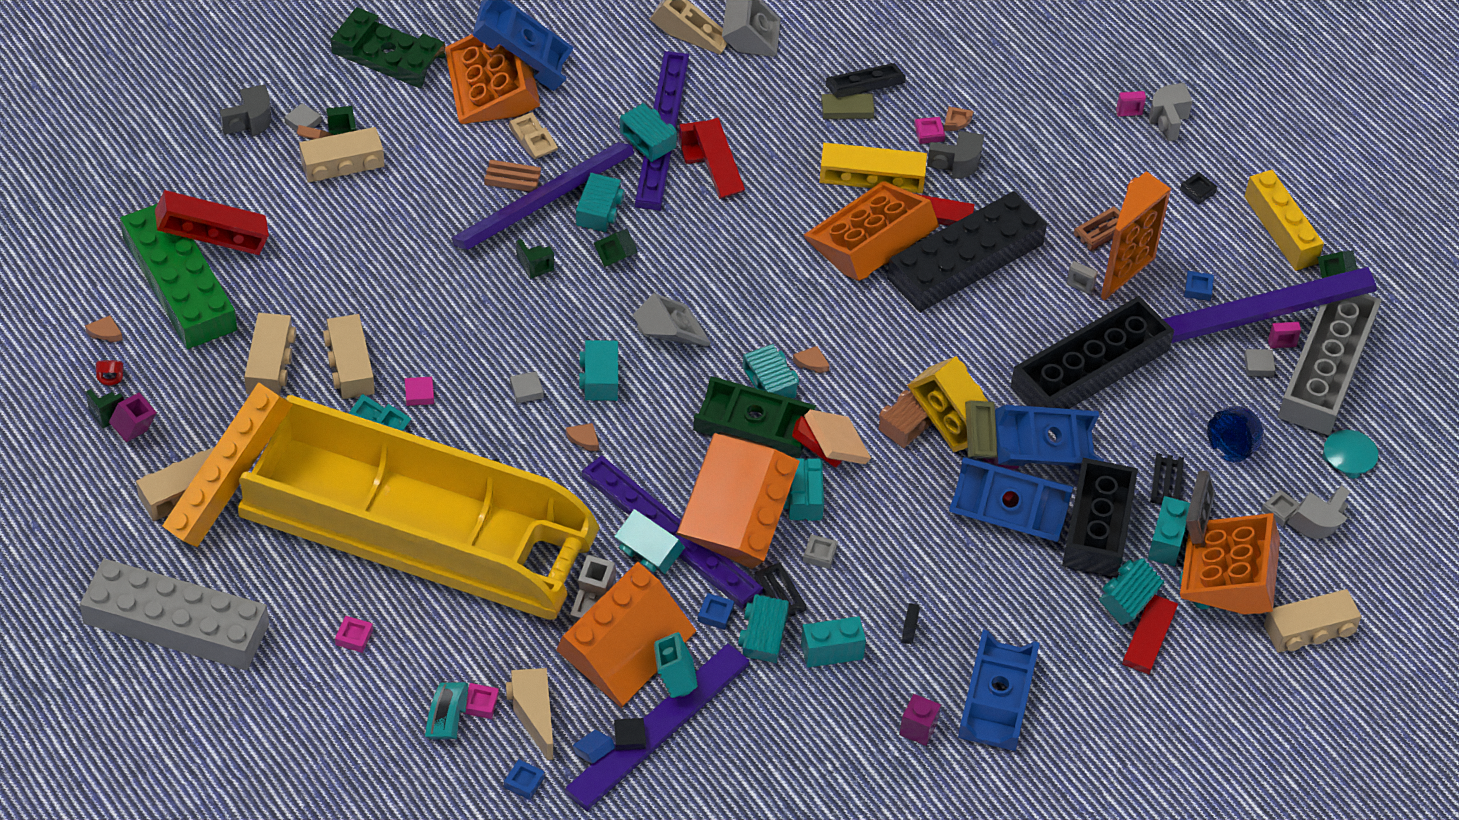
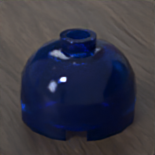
M1237 405L1223 408L1214 414L1213 419L1209 420L1207 425V436L1213 449L1218 448L1225 454L1220 456L1222 459L1235 463L1246 460L1259 450L1264 438V429L1257 414L1248 408Z

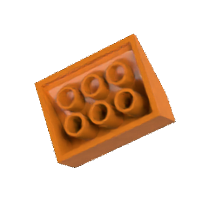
M471 34L445 47L458 120L461 124L519 117L541 106L533 67L526 64L512 52L507 51L502 45L498 44L492 49Z
M1147 171L1140 177L1133 178L1126 189L1127 193L1115 227L1101 298L1104 301L1156 258L1171 188Z
M882 181L805 233L804 238L841 273L860 281L867 278L870 273L879 267L888 264L892 256L909 248L920 239L927 237L930 232L939 227L929 199Z
M714 433L676 534L750 569L755 568L765 560L800 461L773 448Z
M1274 513L1208 520L1202 543L1192 544L1188 532L1180 589L1181 598L1244 615L1273 612L1280 536Z
M637 562L562 636L556 651L622 708L657 673L654 651L655 641L679 632L686 643L697 630L660 580Z

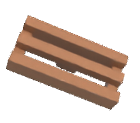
M490 160L487 175L484 178V185L532 192L538 187L541 167Z
M1113 206L1075 228L1073 235L1076 238L1080 236V241L1083 244L1087 243V248L1090 251L1113 238L1120 211ZM1114 216H1116L1115 219L1109 221L1108 223L1106 222L1107 220H1109V219L1113 218ZM1099 225V228L1095 229L1094 231L1088 234L1086 233Z

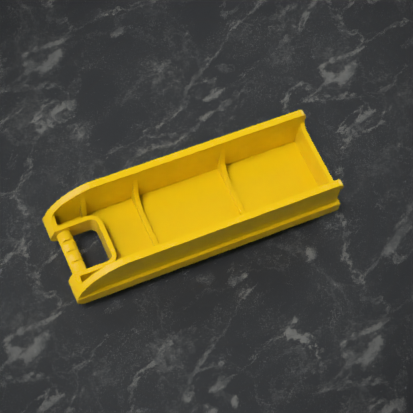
M293 395L286 397V400L292 403L293 406L271 437L252 472H243L239 478L242 491V500L238 505L239 517L544 619L553 620L557 618L568 595L564 583L579 553H587L590 550L600 529L592 512L576 495L548 478ZM538 541L562 547L547 577L533 573L523 566L533 545Z

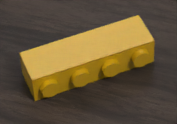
M823 142L819 183L873 188L882 181H885L909 192L923 194L927 153Z
M1268 170L1249 176L1244 197L1294 270L1297 271L1318 264V257L1321 256L1324 242L1274 171Z

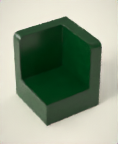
M352 105L326 108L329 133L338 135L356 131Z
M628 228L594 242L604 267L638 253Z
M522 239L516 241V257L530 279L554 271V252L550 246L542 248L539 245L528 249Z
M1354 250L1318 257L1322 278L1357 270Z
M91 389L85 391L90 413L102 429L110 426L109 421L118 403L124 400L121 393L115 395L113 392H110L98 398Z

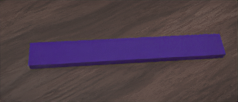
M664 51L653 109L658 111L661 119L666 124H672L676 129L689 63V54ZM672 150L653 162H650L644 156L635 199V208L661 211Z
M621 142L615 143L451 237L454 246L466 250L471 249L587 182L590 173L601 174L635 153L632 145Z
M1369 267L1164 318L1163 320L1174 329L1171 343L1376 292L1377 287Z
M601 455L582 470V477L626 514L630 515L635 509L678 538L685 547L678 557L730 600L735 601V604L742 610L746 608L747 603L753 602L755 595L763 593V587L727 557L677 535L681 520L604 456Z
M727 643L695 672L698 685L696 689H693L691 693L685 696L672 698L669 695L644 717L646 749L616 751V748H614L591 764L565 788V794L585 811H588L749 666V659Z

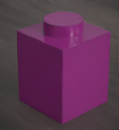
M139 392L118 403L109 423L127 443L148 431L157 412Z
M913 694L902 716L899 735L927 746L938 724L941 704Z

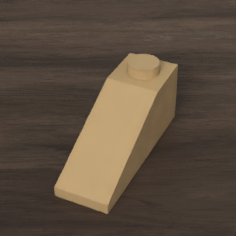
M662 0L649 18L668 35L719 55L727 45L722 37L723 28L688 0Z
M547 668L511 670V682H506L507 700H513L514 713L546 759L553 760V736Z

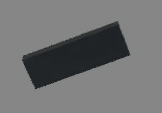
M895 63L828 77L826 78V87L836 98L904 84L906 75Z

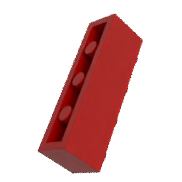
M167 190L163 191L155 209L157 231L255 255H260L269 237L266 215Z

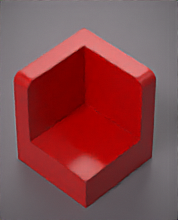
M704 121L684 123L679 126V144L686 164L705 162L693 129L694 124Z

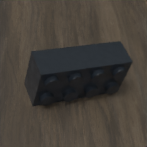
M1083 457L1062 562L1063 567L1118 577V569L1121 567L1138 468Z

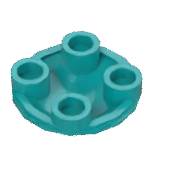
M1346 429L1336 431L1327 438L1324 443L1322 457L1334 468L1344 472L1347 477L1355 479L1361 473H1366L1375 466L1378 461V449L1367 435L1359 431Z

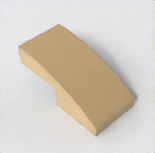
M533 112L509 122V128L532 158L537 159L558 150L547 128L541 127Z

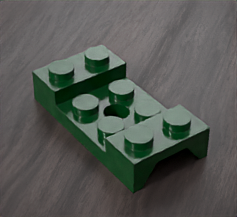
M356 7L331 38V50L335 55L421 89L430 65L437 57L444 59L445 42L424 33L419 38L388 27L379 23L378 15ZM386 49H392V50H394V51H390V52H388V53L383 52V51L386 50Z
M711 376L699 414L695 413L693 431L713 436L714 433L720 434L724 432L773 446V449L788 456L800 458L804 445L792 437L794 426L801 416L805 418L809 410H816V405ZM756 411L761 413L762 416L753 418L748 413Z

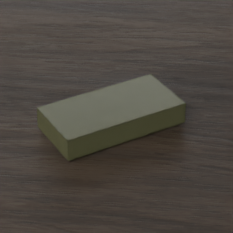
M822 94L821 96L823 119H874L873 94H854L836 98L833 94Z
M971 400L965 402L968 458L994 459L998 457L995 402Z

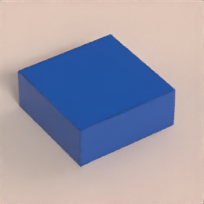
M1187 271L1184 297L1211 301L1214 275Z
M707 593L698 614V622L725 630L733 612L735 601Z
M596 729L572 745L577 756L592 764L616 748L611 737Z
M518 759L504 780V788L531 800L545 778V771Z

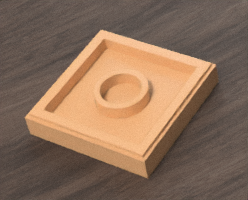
M809 410L806 413L805 419L826 458L866 464L871 459L849 417L816 410Z

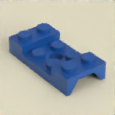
M508 0L481 1L473 36L492 49L498 44L502 45L507 51L512 52L526 64L535 68L534 78L552 91L556 90L566 81L567 77L561 74L563 63L573 51L574 47Z
M1003 405L995 409L998 465L1024 466L1031 463L1069 466V469L1080 470L1083 457L1104 461L1103 458L1094 453L1092 430L1099 418V412L1019 405ZM1048 430L1055 434V443L1049 439Z
M965 456L962 460L960 476L949 512L1059 542L1074 486ZM1013 491L1017 493L1019 497L1017 506L1008 507L1004 504L1003 496L1006 492Z
M982 631L958 738L1016 751L1040 642L1033 641L1023 647L999 643L989 631ZM1000 682L1005 684L1007 689L998 691L992 685Z

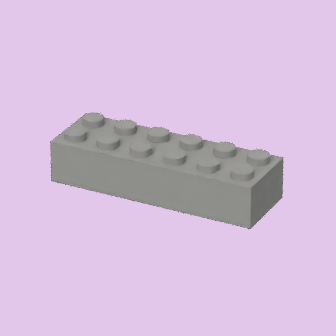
M1364 294L1320 306L1283 397L1278 418L1330 436L1375 322L1382 299Z
M103 558L80 602L83 624L246 671L269 626L266 604Z

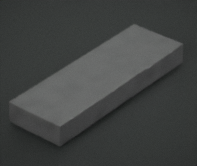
M1208 470L1198 471L1186 518L1192 544L1202 543L1204 540L1215 495Z

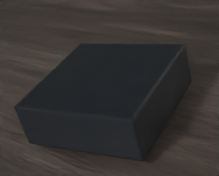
M1197 172L1181 184L1180 190L1199 205L1215 194L1218 186L1203 174Z
M912 603L908 605L901 643H913L920 611L919 605Z
M644 718L614 720L616 751L646 749Z

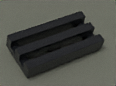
M1156 454L1150 503L1162 505L1164 496L1168 497L1172 467H1176L1173 498L1179 500L1184 457H1179L1178 460H1175L1172 455L1163 458L1162 454ZM1161 465H1164L1166 470L1162 497H1157Z
M780 562L755 572L754 578L763 587L765 597L777 599L764 576L770 582L779 599L789 601L788 615L790 617L796 615L797 611H800V613L806 611L805 602ZM773 572L777 573L795 604L791 605L781 585L774 577Z

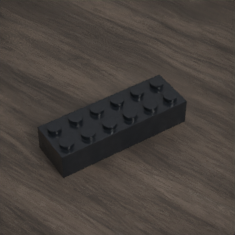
M1012 191L892 256L889 259L887 279L920 313L1044 244L1047 223L1015 191Z
M1137 296L1016 365L1013 369L1010 387L1028 406L1070 409L1170 351L1174 329L1140 296Z

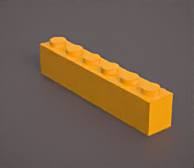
M258 382L162 527L182 541L198 547L240 485L239 478L242 473L250 470L293 404Z

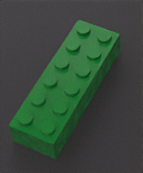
M157 204L120 217L125 243L187 350L237 331L235 309L194 239L157 231L155 215Z

